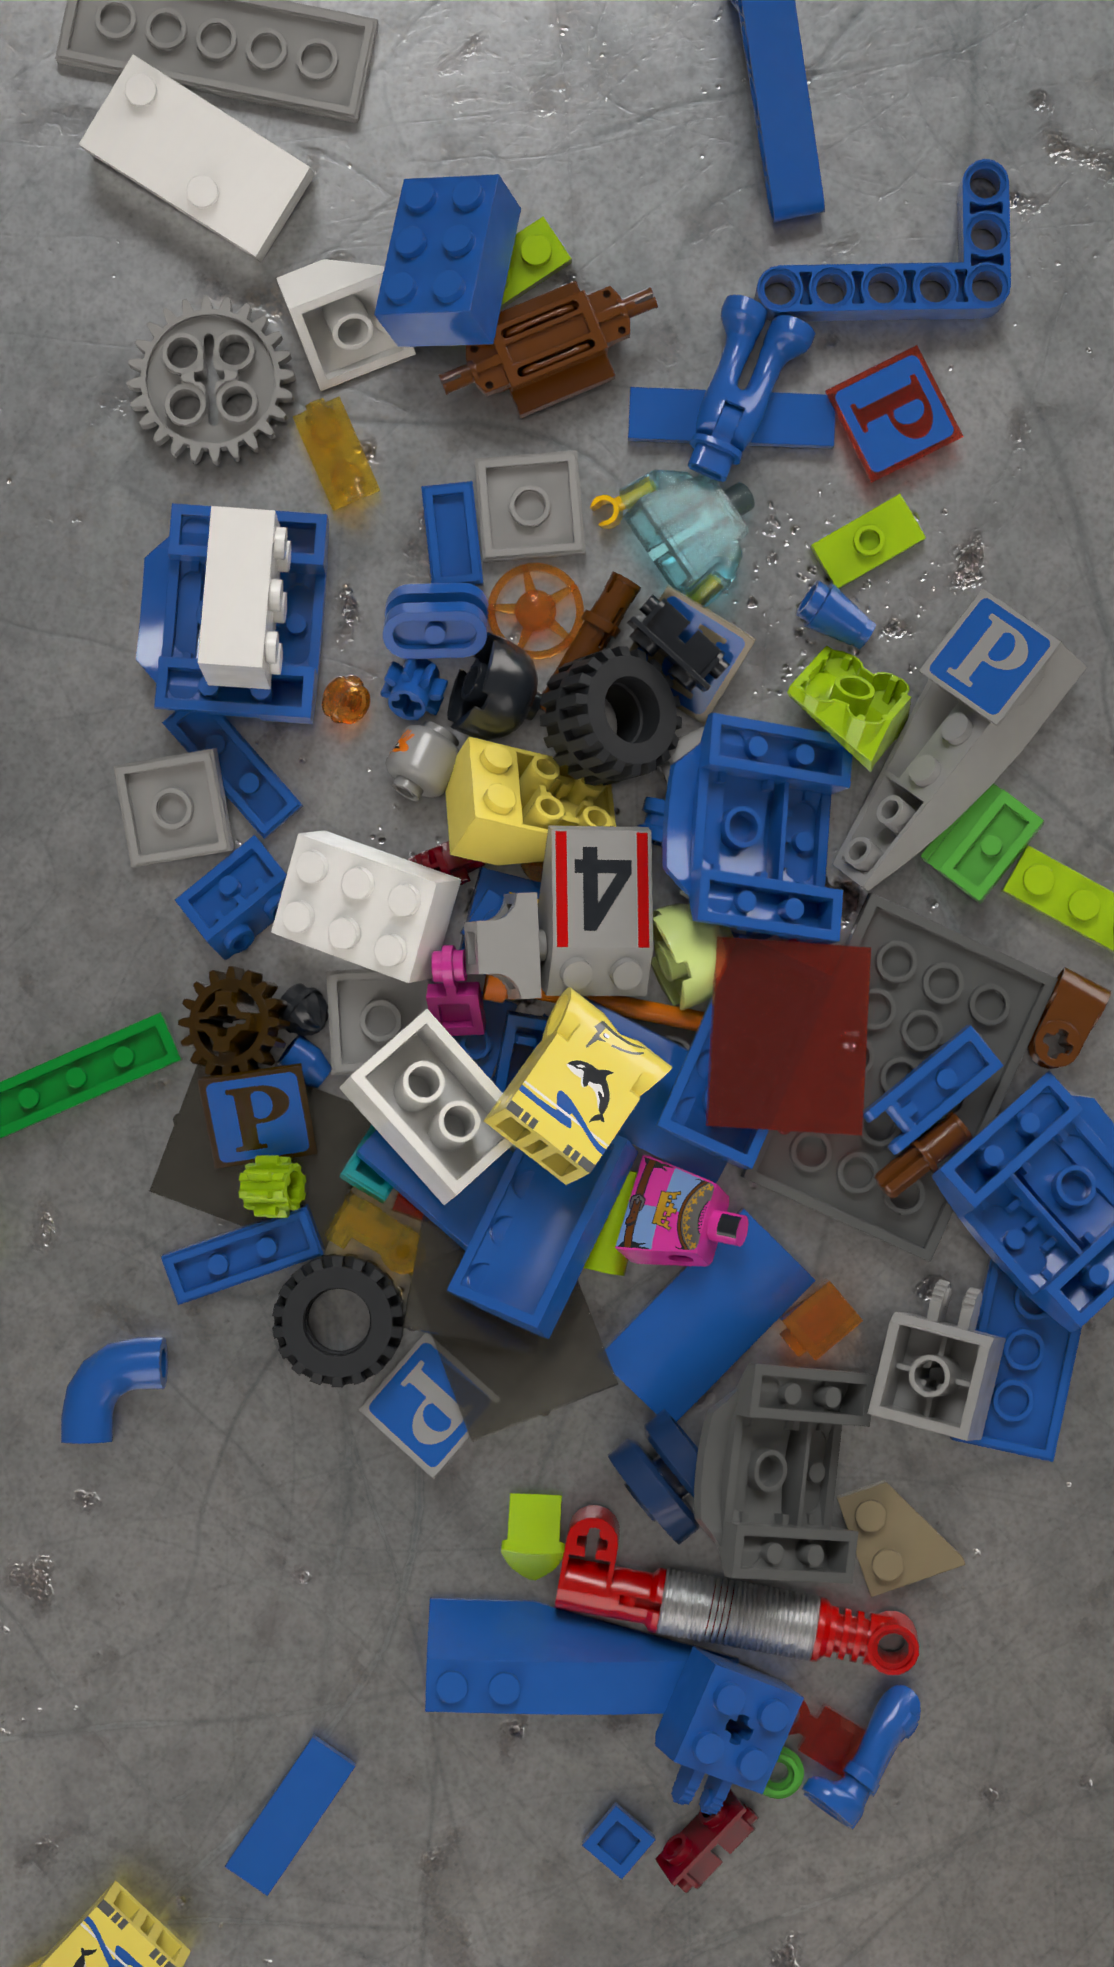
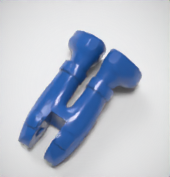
M895 1685L888 1689L878 1701L855 1756L852 1761L849 1760L843 1769L844 1777L840 1780L832 1781L821 1776H812L802 1788L805 1792L803 1795L825 1813L853 1830L863 1816L864 1807L869 1796L874 1797L880 1787L879 1782L894 1752L905 1738L909 1739L919 1724L921 1707L917 1694L911 1688L904 1685Z

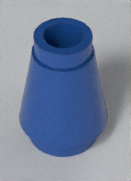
M819 580L806 593L796 612V615L805 621L804 627L848 645H853L859 650L869 640L876 627V623L868 619V616L833 583L827 586Z

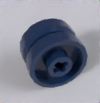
M663 1409L644 1424L645 1436L658 1453L656 1458L653 1459L640 1443L629 1438L607 1455L626 1482L624 1484L639 1506L652 1521H657L668 1535L680 1545L700 1529L694 1517V1510L685 1499L689 1494L694 1498L698 1447L675 1419Z

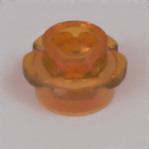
M349 675L347 678L344 676L335 678L327 685L323 693V713L328 717L331 716V720L335 723H356L364 717L370 706L369 691L364 687L362 680L355 675Z

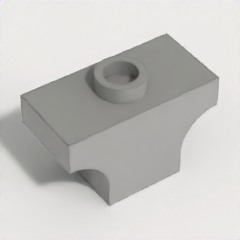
M537 892L504 894L502 906L495 916L485 921L464 922L466 975L488 974L498 978L507 989L508 999L542 998L540 961L546 959L547 940L544 930L539 929Z

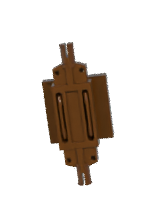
M573 281L501 311L494 343L466 345L467 364L445 373H440L438 377L446 395L473 383L486 397L509 390L520 418H523L615 380L616 375L607 356L608 349L616 343L630 338V318L658 308L656 298L653 297L651 287L624 299H621V296L611 286L586 295L585 290L580 291L577 282Z

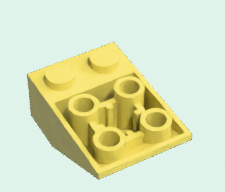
M473 737L467 738L457 754L453 772L445 790L450 855L497 866L543 862L548 825L616 827L612 784L593 786L585 784L584 778L576 780L568 775V766L559 767L552 756Z

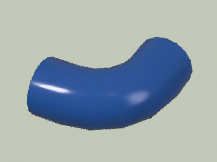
M136 1337L108 1343L82 1362L66 1388L61 1415V1443L90 1444L113 1442V1411L118 1399L128 1391L164 1389L166 1387L168 1349L164 1337Z

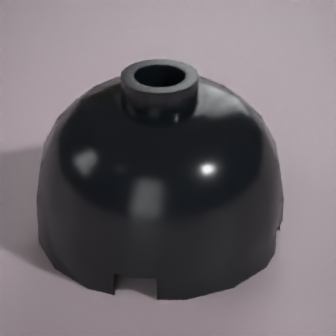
M487 632L485 645L478 653L472 655L476 659L468 673L459 669L451 691L447 711L448 720L454 722L450 726L452 729L485 740L507 736L516 731L525 719L531 721L540 708L542 692L537 690L538 674L531 657L525 650L508 639Z

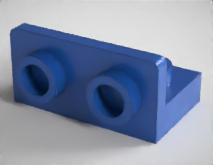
M253 835L177 897L175 901L206 942L224 960H227L234 954L246 950L253 943L255 937L274 922L287 874L262 842Z

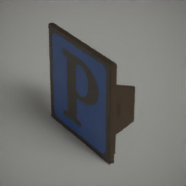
M301 1063L198 1078L197 1081L215 1169L255 1163L257 1155H279V1157L293 1158L318 1154Z

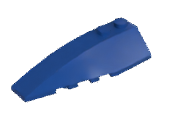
M430 1597L425 1712L539 1715L664 1714L693 1646L739 1663V1657L678 1640L662 1638L632 1627H623L601 1621L596 1617L577 1612L576 1614L554 1608L549 1604L535 1600Z

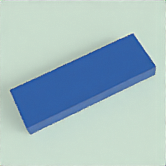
M175 711L162 722L188 753L217 748L225 795L263 839L266 840L303 807L302 803L224 715Z
M309 1204L300 1206L298 1210H290L288 1218H265L165 1253L161 1256L176 1301L178 1305L322 1256L326 1251Z
M313 1734L227 1861L225 1868L268 1896L355 1768L356 1763Z

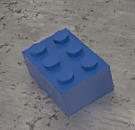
M499 174L404 179L374 313L398 347L486 345L494 343L521 213V207Z

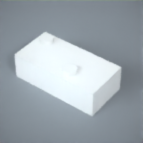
M134 54L79 142V145L86 152L259 262L263 261L315 176L310 166Z

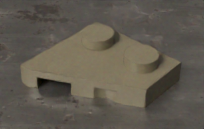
M885 1480L836 1496L846 1528L858 1531L856 1557L871 1597L966 1565L961 1554Z

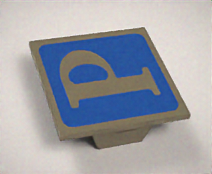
M668 584L659 600L661 601L663 598H666L677 611L691 622L678 638L686 643L699 630L720 650L726 653L723 658L730 664L717 679L713 678L709 673L704 680L711 685L709 690L702 692L696 686L689 692L668 673V670L673 665L658 651L653 657L646 653V660L655 659L662 665L660 673L663 676L669 675L674 685L671 687L673 696H679L681 704L677 708L704 725L708 714L714 710L757 639ZM633 642L632 646H631L630 649H629V651H632V650H635V649H639V650L643 651V650H642L637 644H635L634 642Z

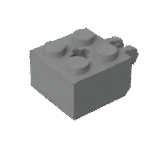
M939 1279L935 1284L926 1317L909 1312H894L889 1323L867 1414L965 1441L981 1440L1006 1338L975 1330L983 1296L980 1289L970 1287L964 1295L958 1325L945 1322L948 1305L952 1296V1286L949 1281ZM942 1366L945 1380L936 1389L934 1386L937 1380L930 1379L929 1373L931 1368H940Z

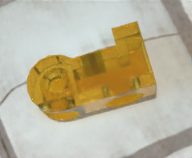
M352 1190L349 1191L323 1233L326 1239L342 1249H345L350 1239L354 1238L378 1253L382 1262L391 1271L399 1274H409L417 1270L423 1264L426 1256L425 1243L413 1228Z

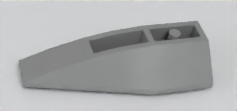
M1062 644L1044 667L1045 677L1022 706L1015 705L998 727L929 679L832 865L869 891L911 860L951 826L997 780L1030 742L1087 667Z

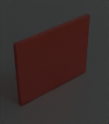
M717 937L712 996L706 1126L775 1130L782 1135L789 1134L791 1131L862 1136L871 947L801 943L797 939H790L787 942Z

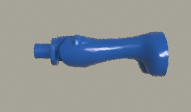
M729 295L722 305L721 321L726 332L725 346L716 372L701 402L696 422V434L693 435L690 441V445L694 450L688 462V467L697 473L720 482L726 481L732 465L740 464L743 456L742 452L748 447L759 429L771 392L783 367L789 360L806 353L811 347L816 334L808 323L790 315L774 317L763 339V345L748 385L745 389L741 390L738 387L739 379L768 317L767 310L761 303L744 295Z

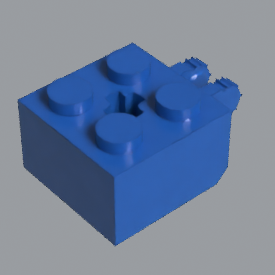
M693 1646L655 1735V1746L673 1762L681 1765L672 1787L673 1802L689 1805L700 1786L704 1774L709 1776L704 1785V1790L701 1792L699 1805L701 1812L705 1814L717 1815V1812L723 1807V1802L726 1800L732 1784L763 1795L804 1697L781 1679Z

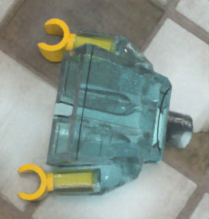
M655 469L619 489L620 495L615 498L609 495H600L593 499L590 506L592 511L599 509L605 504H612L614 508L613 515L598 525L603 529H612L618 526L622 518H624L660 573L673 588L683 594L685 593L686 596L707 608L731 586L743 557L739 542L749 533L748 526L741 516L752 510L755 506L754 497L745 484L737 482L723 491L716 480L702 474L693 477L687 471ZM628 509V511L623 515V510Z

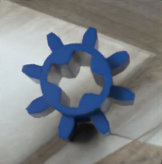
M407 659L403 666L392 661L384 677L385 683L380 695L389 698L388 705L397 716L407 720L419 721V718L425 714V711L437 715L444 699L443 694L448 685V680L440 678L438 667L428 659Z

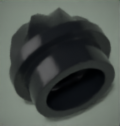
M298 983L282 995L280 999L287 1001L288 1006L278 1012L280 1019L290 1022V1027L285 1029L287 1032L303 1037L312 1036L319 1033L325 1027L329 1017L327 1012L328 1005L323 998V994L317 988H307L304 984Z

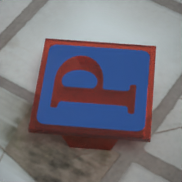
M917 345L825 390L871 483L964 437Z

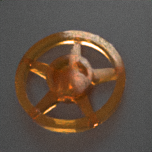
M527 563L509 570L497 581L489 597L488 621L493 634L505 638L496 621L495 612L516 616L517 622L523 628L518 646L523 650L532 633H539L549 629L564 639L558 645L547 650H525L532 660L551 658L566 650L574 641L583 623L581 617L584 613V605L577 585L564 571L549 564ZM530 572H543L560 579L567 587L551 595L544 591L536 590ZM523 574L526 593L520 596L517 603L496 604L504 586L513 578ZM572 593L576 605V618L572 630L568 634L555 620L556 605Z

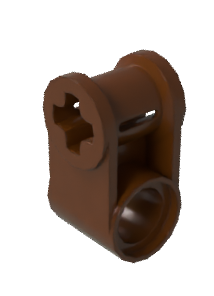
M1066 967L1056 977L1058 979L1027 1047L1031 1060L1039 1067L1045 1069L1064 1067L1074 1062L1090 1031L1101 1017L1111 995V990ZM1058 1033L1060 1035L1058 1044L1065 1049L1063 1053L1054 1054L1050 1057L1047 1055L1049 1046L1043 1042V1039Z

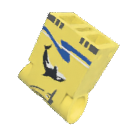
M568 987L557 1000L549 1016L542 1041L533 1050L486 1116L484 1122L567 1185L591 1173L640 1100V1096L660 1081L672 1069V1066L640 1041L621 1035L602 1011L571 987Z
M115 1880L47 1955L39 1958L27 1967H183L191 1950Z

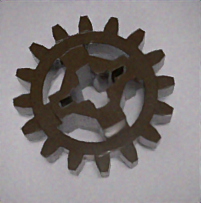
M228 966L226 974L225 972L212 970L209 972L210 985L198 981L193 984L198 994L196 1000H183L182 1004L191 1012L190 1017L178 1020V1025L189 1028L190 1035L180 1042L183 1047L196 1049L190 1061L192 1064L206 1065L205 1074L216 1076L259 1069L258 1063L272 1066L275 1060L270 1053L273 1047L285 1048L286 1043L277 1036L279 1030L290 1027V1022L279 1019L278 1012L284 1010L288 1004L285 1000L272 998L278 986L272 982H262V973L252 970L245 972L244 969L234 966ZM240 1019L246 1020L244 1024H236L228 1028L223 1027L225 1023H232Z

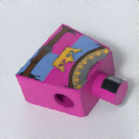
M643 1155L615 1249L631 1263L706 1267L713 1261L718 1242L739 1247L743 1245L748 1233V1218L745 1215L727 1212L730 1203L729 1196L716 1183L651 1156Z

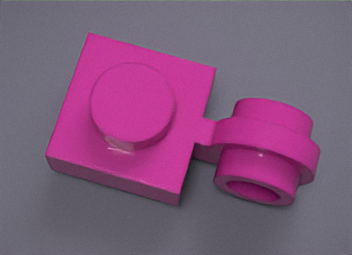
M443 945L442 951L432 952V976L436 984H428L426 1001L428 1010L451 1036L485 1034L486 1017L480 982H459L467 981L465 950H456L455 945Z

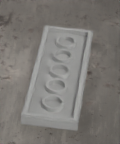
M67 0L55 59L60 64L120 76L134 54L189 90L358 124L378 28V19L286 0Z

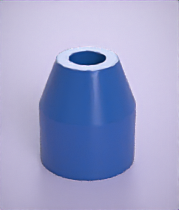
M297 1035L275 1064V1067L301 1063L305 1085L318 1088L332 1070L321 1049L301 1035Z

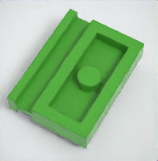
M993 783L951 826L929 844L921 854V859L981 904L1044 825V820L1004 789L1002 790Z

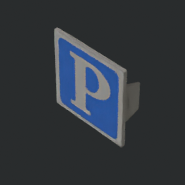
M982 588L926 660L919 672L998 727L1015 705L1022 706L1045 677L1044 667L1063 643Z
M426 1331L358 1410L428 1475L435 1479L500 1404L502 1399Z

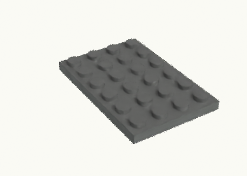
M868 893L831 974L834 977L833 983L752 1169L743 1170L740 1176L931 1262L951 1218L953 1209L931 1176L933 1174L931 1171L927 1172L896 1198H890L881 1190L875 1179L876 1173L909 1148L910 1144L898 1154L893 1155L887 1146L902 1131L885 1111L869 1123H867L861 1113L966 1025H972L1004 1066L916 1138V1140H919L948 1117L947 1115L950 1112L955 1113L961 1119L974 1138L996 1118L1058 979L874 893ZM965 1142V1143H964L962 1146H960L957 1150H955V1151H954L953 1153H951L948 1157H946L943 1161H941V1162L937 1165L938 1168H940L948 1159H950V1158H951L958 1150H960L967 1142Z

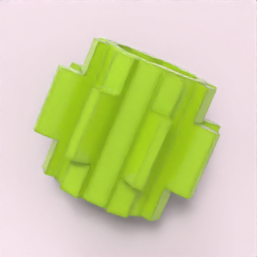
M257 1155L255 1163L246 1164L245 1171L240 1173L239 1198H242L244 1202L243 1207L247 1210H254L255 1217L288 1218L290 1210H298L301 1201L305 1200L306 1176L302 1174L301 1166L298 1163H291L290 1157Z

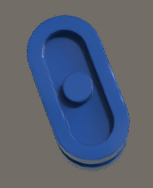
M469 583L405 584L399 586L389 594L386 601L383 625L384 644L392 654L405 659L464 658L472 656L483 648L487 639L489 606L487 597L481 589Z

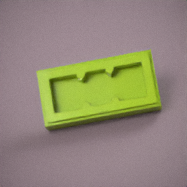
M900 493L813 543L810 548L829 581L838 589H841L926 539V536Z

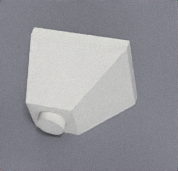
M323 259L276 278L320 391L416 354L414 347H398L374 315L384 266Z

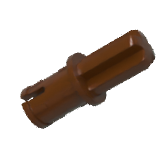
M950 1112L947 1115L948 1117L919 1140L915 1139L910 1143L909 1148L876 1173V1182L887 1196L896 1198L927 1172L931 1171L934 1173L937 1171V1165L973 1138L966 1125L955 1113Z

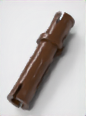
M614 571L611 573L609 580L604 586L605 588L590 611L586 609L581 619L584 622L553 675L558 674V668L565 663L602 651L607 647L611 638L617 639L621 632L618 626L629 606L640 592L641 587L621 574ZM548 686L543 690L542 694L550 692ZM540 705L539 709L545 712L546 708Z

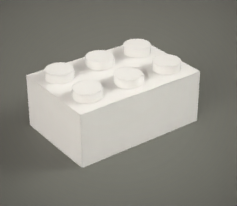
M211 506L198 665L208 685L271 690L272 674H281L283 644L279 643V633L275 632L276 623H285L287 592H283V580H280V572H289L291 541L287 540V528L280 527L275 510Z
M325 830L298 833L271 933L406 983L433 978L431 966L432 952L442 950L461 879Z
M428 1009L415 1018L339 1087L443 1205L458 1195L513 1145L484 1122V1119L503 1093Z

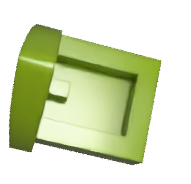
M510 1493L507 1540H503L501 1543V1553L513 1570L529 1580H537L546 1576L563 1559L565 1543L560 1542L562 1495Z

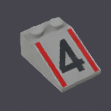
M548 825L538 902L539 929L544 930L547 940L546 959L540 961L541 988L547 996H561L568 987H571L581 996L647 995L653 954L652 836L649 827Z

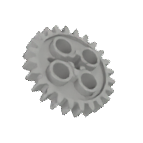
M203 295L201 310L196 311L193 310L187 299H183V315L176 317L169 309H163L167 324L161 328L155 323L148 322L146 325L154 337L152 341L140 339L135 341L137 348L145 355L143 359L135 358L128 360L130 368L140 373V377L126 381L129 390L142 392L141 396L130 402L131 407L134 411H149L140 420V425L143 430L156 426L159 427L153 438L158 446L171 438L173 440L171 454L177 458L187 447L190 448V457L193 464L198 465L203 453L209 452L214 465L219 466L222 451L229 450L233 459L239 462L241 459L240 446L246 444L252 451L258 453L260 450L255 437L261 433L270 439H274L276 437L275 433L269 425L271 419L286 422L288 419L284 411L278 407V404L294 402L293 393L282 388L283 384L296 380L294 371L280 369L282 365L292 359L290 351H274L283 340L280 331L264 335L269 325L268 317L263 315L253 323L250 322L252 309L247 303L235 314L233 313L230 297L225 296L220 308L213 309L208 295ZM207 336L214 338V368L219 378L223 379L215 384L218 408V424L216 426L209 424V394L204 384L199 382L206 380L208 377L204 343ZM239 342L249 347V355L241 364L230 365L222 360L223 351L231 343ZM188 345L196 348L198 351L197 358L189 367L179 368L171 364L172 354L178 347ZM242 393L252 398V406L246 414L236 417L225 412L226 402L232 395ZM191 396L200 400V410L193 418L185 420L174 416V406L181 398Z

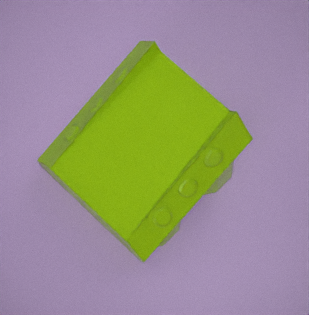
M827 645L794 680L787 691L791 699L870 772L895 740L897 741L909 718L912 698L908 695L910 688L902 678L886 672L873 674L863 667L862 662L857 657L845 651L834 650Z

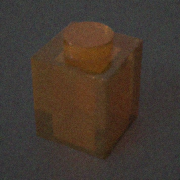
M825 1278L780 1317V1320L787 1328L779 1334L799 1358L808 1352L816 1361L863 1322V1320L831 1281Z

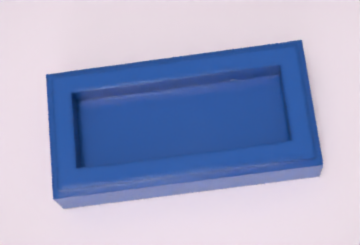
M473 481L421 486L431 583H469L475 586H483Z

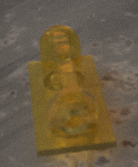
M340 396L325 402L324 398L312 401L305 406L306 411L292 416L333 511L380 491Z

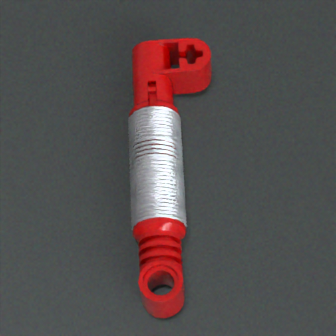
M588 1505L579 1509L572 1516L568 1527L554 1608L641 1623L646 1626L649 1632H657V1634L662 1633V1635L667 1634L673 1637L677 1635L678 1638L682 1636L683 1639L687 1637L688 1640L692 1638L694 1641L697 1639L699 1642L704 1640L705 1643L710 1641L711 1644L716 1642L717 1645L722 1643L724 1647L728 1644L729 1647L744 1648L745 1651L747 1649L750 1651L754 1649L755 1652L759 1650L760 1653L765 1652V1654L770 1653L776 1656L780 1654L781 1657L785 1655L786 1658L790 1656L791 1659L795 1657L796 1660L800 1658L802 1661L805 1659L807 1662L809 1660L817 1662L823 1657L831 1658L832 1652H836V1659L844 1660L845 1654L849 1655V1662L854 1663L857 1662L858 1657H862V1664L874 1666L879 1672L887 1675L903 1674L916 1664L919 1656L917 1631L912 1620L898 1611H884L879 1614L870 1612L869 1618H865V1612L857 1610L856 1616H852V1609L844 1608L843 1614L839 1613L838 1606L831 1605L826 1597H819L818 1595L814 1596L812 1594L809 1596L808 1593L804 1595L803 1592L799 1594L798 1591L794 1593L793 1591L789 1592L783 1589L778 1590L777 1587L773 1589L772 1586L768 1588L767 1585L763 1587L762 1584L758 1587L757 1584L753 1586L750 1583L748 1585L747 1582L742 1583L739 1580L735 1582V1586L733 1580H730L728 1585L726 1578L722 1583L720 1577L716 1581V1578L714 1576L711 1577V1575L707 1577L706 1575L691 1574V1572L686 1573L685 1571L681 1572L675 1569L671 1571L670 1568L660 1567L654 1572H647L615 1566L620 1537V1525L616 1516L608 1508L600 1505ZM597 1528L600 1530V1537L597 1541L595 1559L608 1561L609 1564L570 1558L569 1554L585 1557L589 1529ZM888 1634H898L906 1639L905 1645L896 1652H887L881 1649L878 1643Z

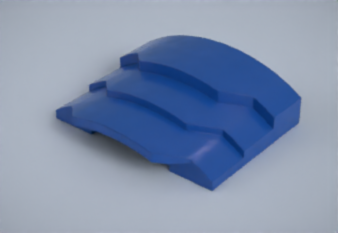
M172 503L169 537L144 558L136 661L156 683L154 708L203 712L210 715L260 718L261 721L313 724L325 611L329 544L328 515L276 511L280 527L287 528V540L291 541V563L289 572H280V580H283V592H287V612L285 623H276L275 632L279 633V643L283 644V660L281 674H272L271 690L213 686L207 684L198 665L211 506Z
M710 713L708 714L700 743L670 766L663 821V870L689 897L693 921L777 935L780 939L829 945L840 942L843 890L825 887L831 795L850 788L853 755L829 733Z
M1048 1071L931 1176L955 1214L991 1259L1034 1303L1072 1333L1080 1329L1114 1297V1123L1095 1098L1071 1095L1056 1077Z

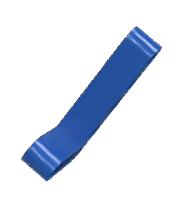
M730 0L739 12L771 218L773 222L825 212L795 0Z
M982 159L969 165L965 171L957 191L958 262L778 265L770 267L763 272L758 280L754 300L766 308L767 320L772 321L774 317L779 315H790L805 322L984 319L992 317L1003 306L1010 294L1011 288L1009 178L1006 170L995 160ZM976 178H985L994 185L996 195L986 199L980 198L971 190L970 182ZM977 229H986L995 236L997 246L989 250L980 249L972 242L971 233ZM930 280L937 281L944 287L947 295L946 299L940 302L928 301L921 294L920 285ZM978 280L991 282L997 289V298L988 302L981 301L974 295L972 283ZM878 281L886 282L893 288L895 299L888 303H879L870 296L868 286ZM781 283L790 289L793 298L786 304H774L768 300L764 290L771 284ZM822 283H835L842 289L844 298L835 304L825 303L817 295L816 288Z

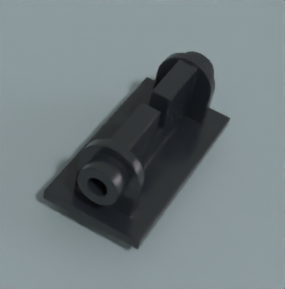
M652 594L639 609L646 618L640 622L633 616L627 622L634 629L629 636L633 642L651 657L657 651L673 665L668 670V673L689 692L696 686L702 692L709 690L711 685L704 680L709 673L713 678L717 679L730 665L723 658L726 653L720 650L701 631L697 630L686 643L678 638L691 622L677 611L666 598L660 601Z

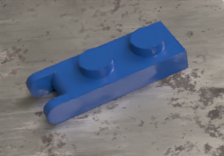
M966 1025L867 1107L861 1115L867 1123L878 1118L884 1111L902 1131L887 1146L893 1155H896L1004 1065L972 1025Z

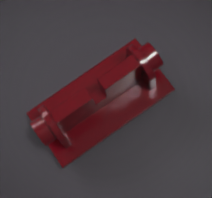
M730 1788L727 1798L723 1802V1807L717 1812V1815L705 1814L701 1812L700 1808L696 1817L680 1833L672 1836L667 1841L663 1851L655 1860L674 1887L677 1884L685 1893H688L693 1887L699 1889L708 1877L723 1863L721 1858L712 1849L719 1844L725 1851L731 1854L754 1832L756 1828L753 1824L759 1819V1816L746 1803L742 1804Z

